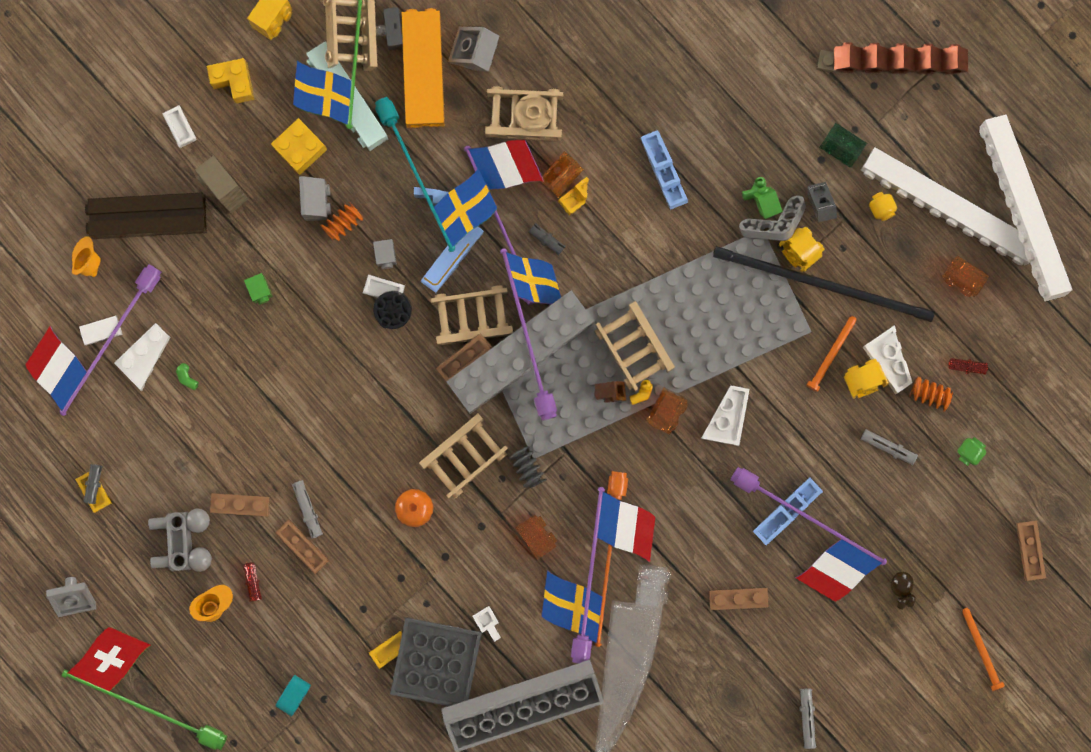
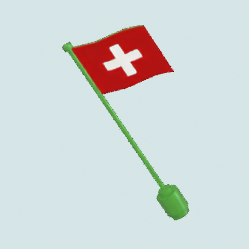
M108 627L96 638L84 657L70 671L65 669L62 673L64 678L74 679L197 733L198 743L211 749L221 750L226 742L227 735H224V732L205 725L204 728L201 727L198 730L111 692L127 675L139 656L151 646V644L114 628Z

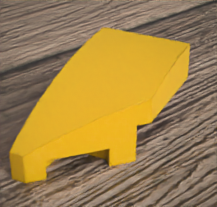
M588 177L576 184L572 190L558 200L569 216L585 204Z

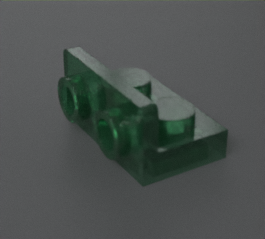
M835 123L820 145V148L851 168L867 145V142Z

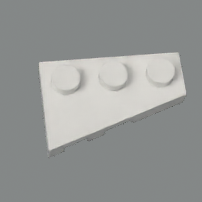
M155 323L115 362L117 367L141 391L167 345L170 336Z
M894 325L863 346V349L871 360L876 359L877 362H880L889 383L888 385L897 394L913 382L907 363L903 358L900 342H898L897 331Z
M736 386L729 387L701 439L739 446L750 389Z

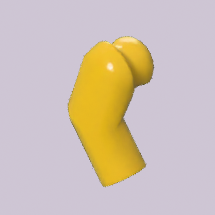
M643 380L639 392L629 396L632 405L649 399L653 389L649 380Z

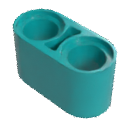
M294 675L275 707L292 717L310 689L311 684Z

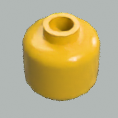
M879 192L872 196L873 200L869 203V207L875 219L885 221L896 215L897 205L891 194Z

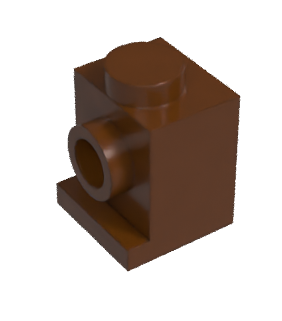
M612 381L595 384V398L597 400H604V403L626 401L625 382Z

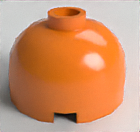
M410 489L404 491L398 497L395 503V512L402 524L409 527H419L425 525L430 520L434 505L426 492L419 489Z

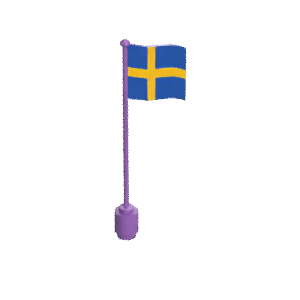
M501 249L500 254L504 258L540 393H537V397L534 398L538 416H541L542 421L557 417V408L553 393L549 394L548 391L543 390L518 299L550 305L560 299L561 295L553 266L542 260L522 258L507 253L506 249Z

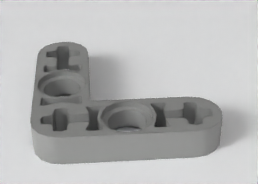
M802 196L791 197L787 201L778 221L743 220L739 225L742 236L781 241L790 239L806 209L804 198ZM790 216H794L793 219H790V220H787V219H786V218H788V217H790ZM765 228H770L768 231H762Z

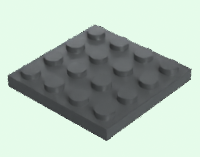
M406 617L390 695L447 706L469 700L482 632Z

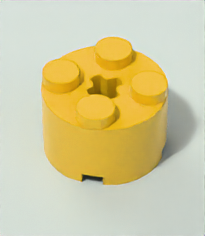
M807 227L796 228L790 239L779 243L780 247L782 245L784 247L782 253L788 262L795 268L797 266L802 268L799 270L801 272H805L817 262L825 250L820 242L815 241L812 237V232Z
M876 359L867 361L866 365L860 368L858 365L853 366L845 373L844 379L853 399L856 396L861 398L878 391V386L882 385L884 388L889 384L880 362H877Z

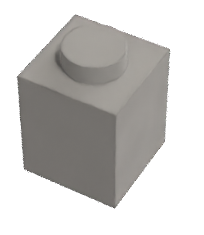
M393 240L373 242L376 265L381 267V269L393 268V265L397 264Z

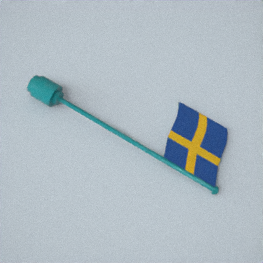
M388 97L381 98L375 102L377 115L383 126H392L449 246L448 251L453 252L455 251V245L467 233L488 220L497 210V206L479 169L468 180L447 193L433 206L395 126L400 118L399 114Z

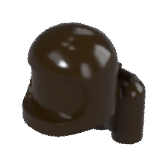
M907 572L896 573L891 581L892 592L899 597L897 607L901 610L906 605L913 607L916 600L915 596L911 594L914 580Z

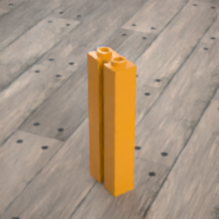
M428 8L425 11L408 9L406 12H402L406 127H445L440 11H436L434 8Z

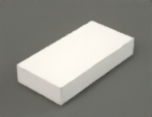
M179 105L162 113L179 148L197 140Z
M368 275L363 294L378 298L387 291L393 290L403 293L405 285Z
M113 316L80 326L84 345L108 339L119 322L118 317ZM121 328L118 329L114 337L123 335Z

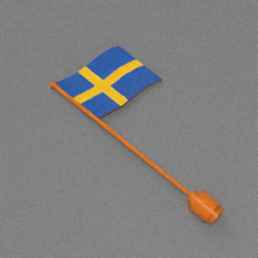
M612 471L611 476H609L607 494L619 500H622V496H626L628 485L627 473ZM609 544L602 596L593 591L590 592L585 635L595 642L596 647L602 645L600 640L612 546ZM547 570L542 617L554 625L581 634L587 588L563 580Z

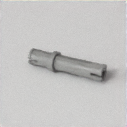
M865 429L860 439L893 455V458H899L912 466L918 457L917 454L903 448V445H897ZM873 439H875V440H877V441H879V442H881V443L887 445V447L884 446V445H882V444H880V443H878V442H876V441H874Z
M304 481L295 482L292 484V487L303 513V522L306 523L309 529L311 539L323 535L317 520L319 517L313 510Z
M799 689L801 697V707H799V710L802 712L804 748H816L813 714L815 706H813L812 689Z

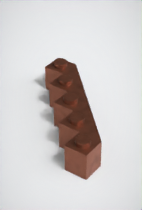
M851 42L842 43V46L834 47V70L844 73H854L857 70L880 74L883 71H891V74H907V72L934 74L935 72H944V75H953L968 72V49L962 48L959 44H951L949 48L944 49L934 47V44H923L922 47L914 49L908 47L905 43H898L895 47L891 48L880 46V43H870L869 46L860 48L854 46Z

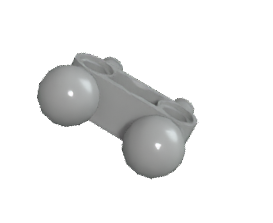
M196 508L189 513H168L166 517L149 519L148 525L150 530H167L168 556L151 557V568H169L171 571L193 569L197 572H202L209 568L212 561L210 552L202 547L192 550L191 531L193 533H200L209 526L210 519L206 511ZM178 517L182 519L180 527L175 525V520ZM180 555L184 558L182 566L177 563Z

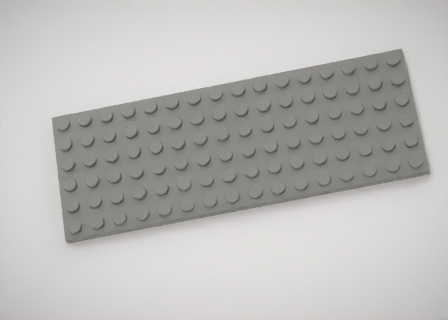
M743 237L721 247L780 266L768 239ZM710 252L586 309L594 320V324L537 365L543 390L548 391L549 394L553 393L557 417L542 421L541 416H538L534 398L537 397V393H540L534 368L502 391L527 446H530L528 448L529 451H533L532 457L538 458L811 333L812 331L787 279L735 262L712 257L713 252ZM636 301L675 368L668 373L665 369L663 371L659 370L644 379L649 380L653 386L648 400L634 405L631 404L629 396L639 392L642 382L640 381L636 384L638 390L635 392L633 389L629 390L625 384L626 401L604 403V400H597L595 398V384L624 381L626 377L604 340H599L594 330L597 329L595 325L600 323L603 328L624 316L630 310L628 308L629 304ZM630 320L606 335L610 342L614 344L638 330L639 324L636 320ZM641 336L616 352L623 361L647 347L649 341L646 336ZM650 353L629 365L626 369L631 377L656 364L659 358L656 353Z

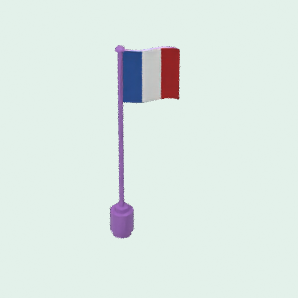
M511 140L482 148L464 147V151L467 152L475 172L479 169L488 190L509 188L527 182H544L526 140ZM496 210L494 215L510 252L516 255ZM524 300V302H527L528 305L534 304L532 302Z
M150 264L143 268L135 281L138 284L136 288L139 291L88 371L85 370L78 358L58 339L51 326L48 328L25 366L32 377L52 396L61 409L60 415H66L67 409L141 293L152 292L161 278L160 274L162 272Z
M737 467L730 480L734 482L735 486L747 493L755 492L757 489L841 539L828 548L809 569L795 577L835 602L840 600L865 575L880 564L885 565L887 563L885 558L883 560L760 487V482L757 481L759 477L745 468Z
M599 487L597 490L599 491L582 633L577 635V638H573L571 657H573L572 662L574 663L587 661L591 655L592 640L589 639V636L585 635L597 538L613 547L637 554L650 562L655 516L643 508L619 501L605 493L603 487Z

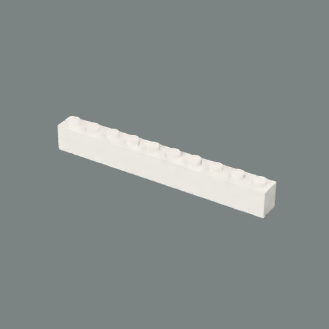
M1007 115L987 119L980 126V135L986 143L987 154L992 159L993 170L998 175L1000 189L1004 191L1006 205L1011 210L1012 221L1017 226L1019 240L1025 248V256L1032 266V275L1038 282L1039 293L1043 296L1044 301L1066 296L1072 291V287Z
M874 148L861 168V171L864 172L863 174L867 178L877 179L883 187L896 190L897 195L905 199L908 197L913 200V204L920 208H927L933 216L938 218L941 216L947 220V224L953 227H960L963 229V233L970 237L975 236L979 238L980 243L985 246L991 245L996 248L997 253L1003 256H1010L1016 264L1022 266L1023 264L1027 265L1030 263L1025 256L1024 245L1019 240L1018 229L881 150Z

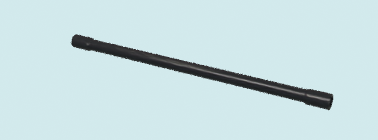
M715 246L712 257L735 262L879 305L925 321L932 322L935 311L915 307L741 255Z

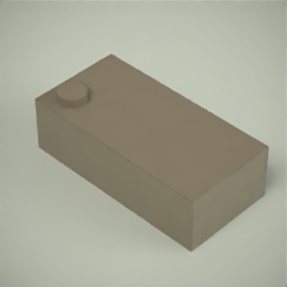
M214 155L195 169L198 173L196 176L202 186L206 184L230 213L249 200Z

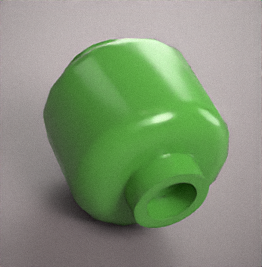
M975 437L972 439L966 438L957 450L960 455L959 460L967 466L969 464L978 465L986 455V450L984 449L986 446Z

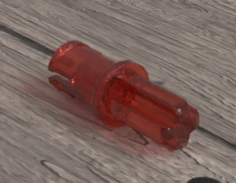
M951 358L948 368L964 371L966 374L971 372L986 375L988 363L971 361V359Z
M254 562L245 563L243 568L246 578L245 585H247L250 598L249 601L261 600L262 597L258 583L260 580L257 579Z

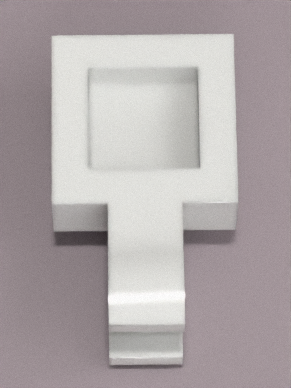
M489 606L473 615L482 633L488 630L494 642L501 638L494 627L499 622Z

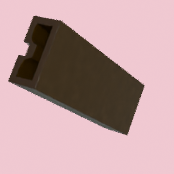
M203 192L88 198V204H85V213L89 215V221L86 223V233L92 239L207 233L206 196Z

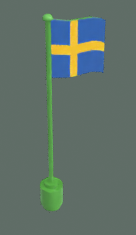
M358 0L351 80L332 72L308 67L297 61L293 105L305 112L339 121L345 124L347 129L353 128L351 123L362 0Z

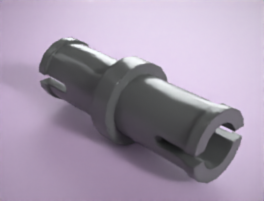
M537 223L528 232L540 240L543 246L546 245L557 253L558 256L566 247L554 238L551 232H546Z
M90 464L88 481H85L87 486L83 500L84 503L96 504L98 487L101 486V483H99L103 468L101 465Z

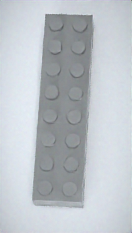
M572 290L526 323L537 365L594 324V320ZM523 328L517 329L447 381V384L469 414L533 369Z
M587 660L442 708V714L454 750L459 752L604 704L591 661Z

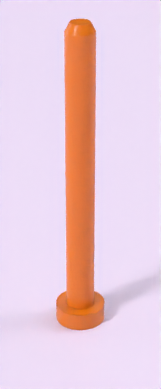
M851 316L812 382L808 381L806 384L808 388L816 392L819 391L820 387L818 385L853 328L856 317Z
M968 608L962 609L966 623L993 684L990 687L992 691L998 690L1005 685L1003 681H999Z

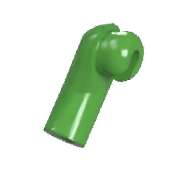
M763 177L756 178L752 189L742 191L744 201L753 199L754 193H757L760 188L766 187V181Z
M180 364L176 369L179 382L192 390H196L199 382L189 377V366L187 364Z

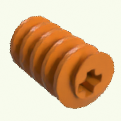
M351 203V206L343 205L345 212L340 209L338 210L339 217L334 214L332 215L333 222L327 219V227L323 224L320 225L332 240L340 241L339 234L346 236L344 229L352 231L350 224L357 226L356 219L363 221L362 215Z
M918 376L912 385L909 397L913 394L914 401L921 397L922 404L929 400L928 406L935 402L936 409L943 405V411L945 412L951 402L953 391L951 392L949 387L943 391V385L940 384L936 388L935 382L929 385V380L925 379L922 382L921 377Z

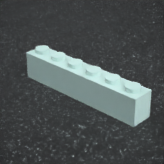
M326 41L306 53L309 58L306 62L311 68L332 72L351 80L339 61L333 68H328V62L325 60L327 51ZM355 87L351 123L353 128L351 130L353 133L357 131L360 136L358 141L363 148L367 147L371 151L388 140V136Z

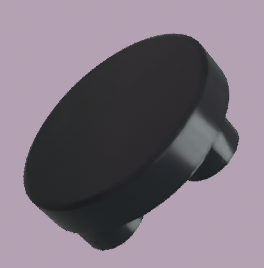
M392 290L384 292L377 298L374 303L373 312L375 319L381 327L398 329L409 321L412 315V305L405 294Z

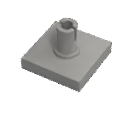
M75 577L66 578L64 587L46 590V597L58 617L96 609V602L86 583L77 584Z

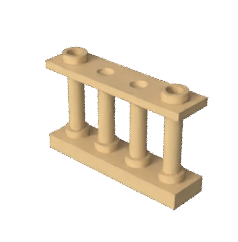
M323 0L326 12L327 36L325 60L328 62V68L336 66L338 61L353 62L354 54L338 53L337 42L355 44V36L337 35V24L356 25L357 18L336 16V5L358 7V0ZM362 0L360 19L362 35L359 36L358 42L362 46V55H357V62L363 65V71H371L377 67L375 0Z
M498 86L487 89V96L493 97L492 124H490V127H485L486 138L561 141L562 130H558V127H556L557 100H563V92H560L558 89H549L548 91L503 90L502 87ZM529 94H538L542 98L550 100L552 119L547 129L529 132L520 128L515 120V106L519 102V98ZM500 98H512L511 125L509 127H501L499 124Z
M500 285L491 287L492 290L452 296H446V294L434 295L435 298H431L432 305L438 304L441 325L440 336H436L437 345L469 342L479 333L485 339L511 335L513 328L506 323L502 295L508 294L507 288H503ZM494 296L498 324L497 328L489 329L486 322L483 297ZM476 299L479 320L477 331H470L468 329L464 300ZM457 301L461 330H459V333L451 334L448 327L445 303Z
M636 301L629 304L628 308L630 310L627 311V314L603 328L600 323H597L595 325L597 329L594 330L598 339L604 340L626 377L624 382L629 390L633 389L634 392L638 390L636 385L638 382L659 370L663 371L665 369L668 373L675 368ZM630 320L637 321L639 324L638 330L614 344L610 342L606 334ZM646 336L649 341L647 347L622 361L616 351L637 338ZM650 353H656L659 358L656 364L631 377L626 367Z
M476 414L419 462L424 469L427 467L432 469L451 491L446 495L449 499L451 497L456 499L463 493L462 488L496 459L501 461L508 455L506 453L508 448L504 446L500 449L482 428L481 422L483 418L479 414ZM471 430L477 432L495 454L487 462L467 440V434ZM456 443L462 444L480 466L472 474L452 452L453 449L451 447ZM442 455L447 457L465 478L458 486L451 481L438 465L437 459Z

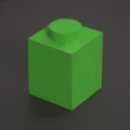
M762 187L757 193L753 194L759 213L765 219L783 212L777 193L773 188Z
M262 273L244 280L251 299L255 304H264L269 301L270 297H273L266 278Z

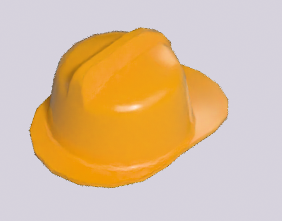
M85 236L74 247L72 253V273L74 275L81 274L83 276L95 277L97 276L101 259L93 249L92 239Z
M217 585L197 596L191 602L189 608L191 616L197 621L213 622L218 620L232 603V590L226 585Z

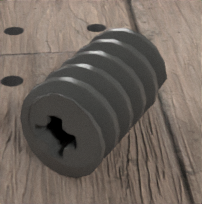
M530 446L513 453L509 458L510 460H516L513 467H520L516 473L523 474L520 481H527L523 485L524 488H533L547 481V479H540L544 474L543 472H537L540 465H533L537 460L536 458H530L533 451H526Z

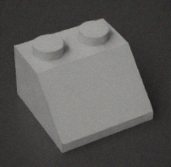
M459 27L448 62L475 71L489 72L499 35L484 27Z
M299 177L302 217L305 221L327 220L328 214H331V203H327V196H330V184H327L325 179Z

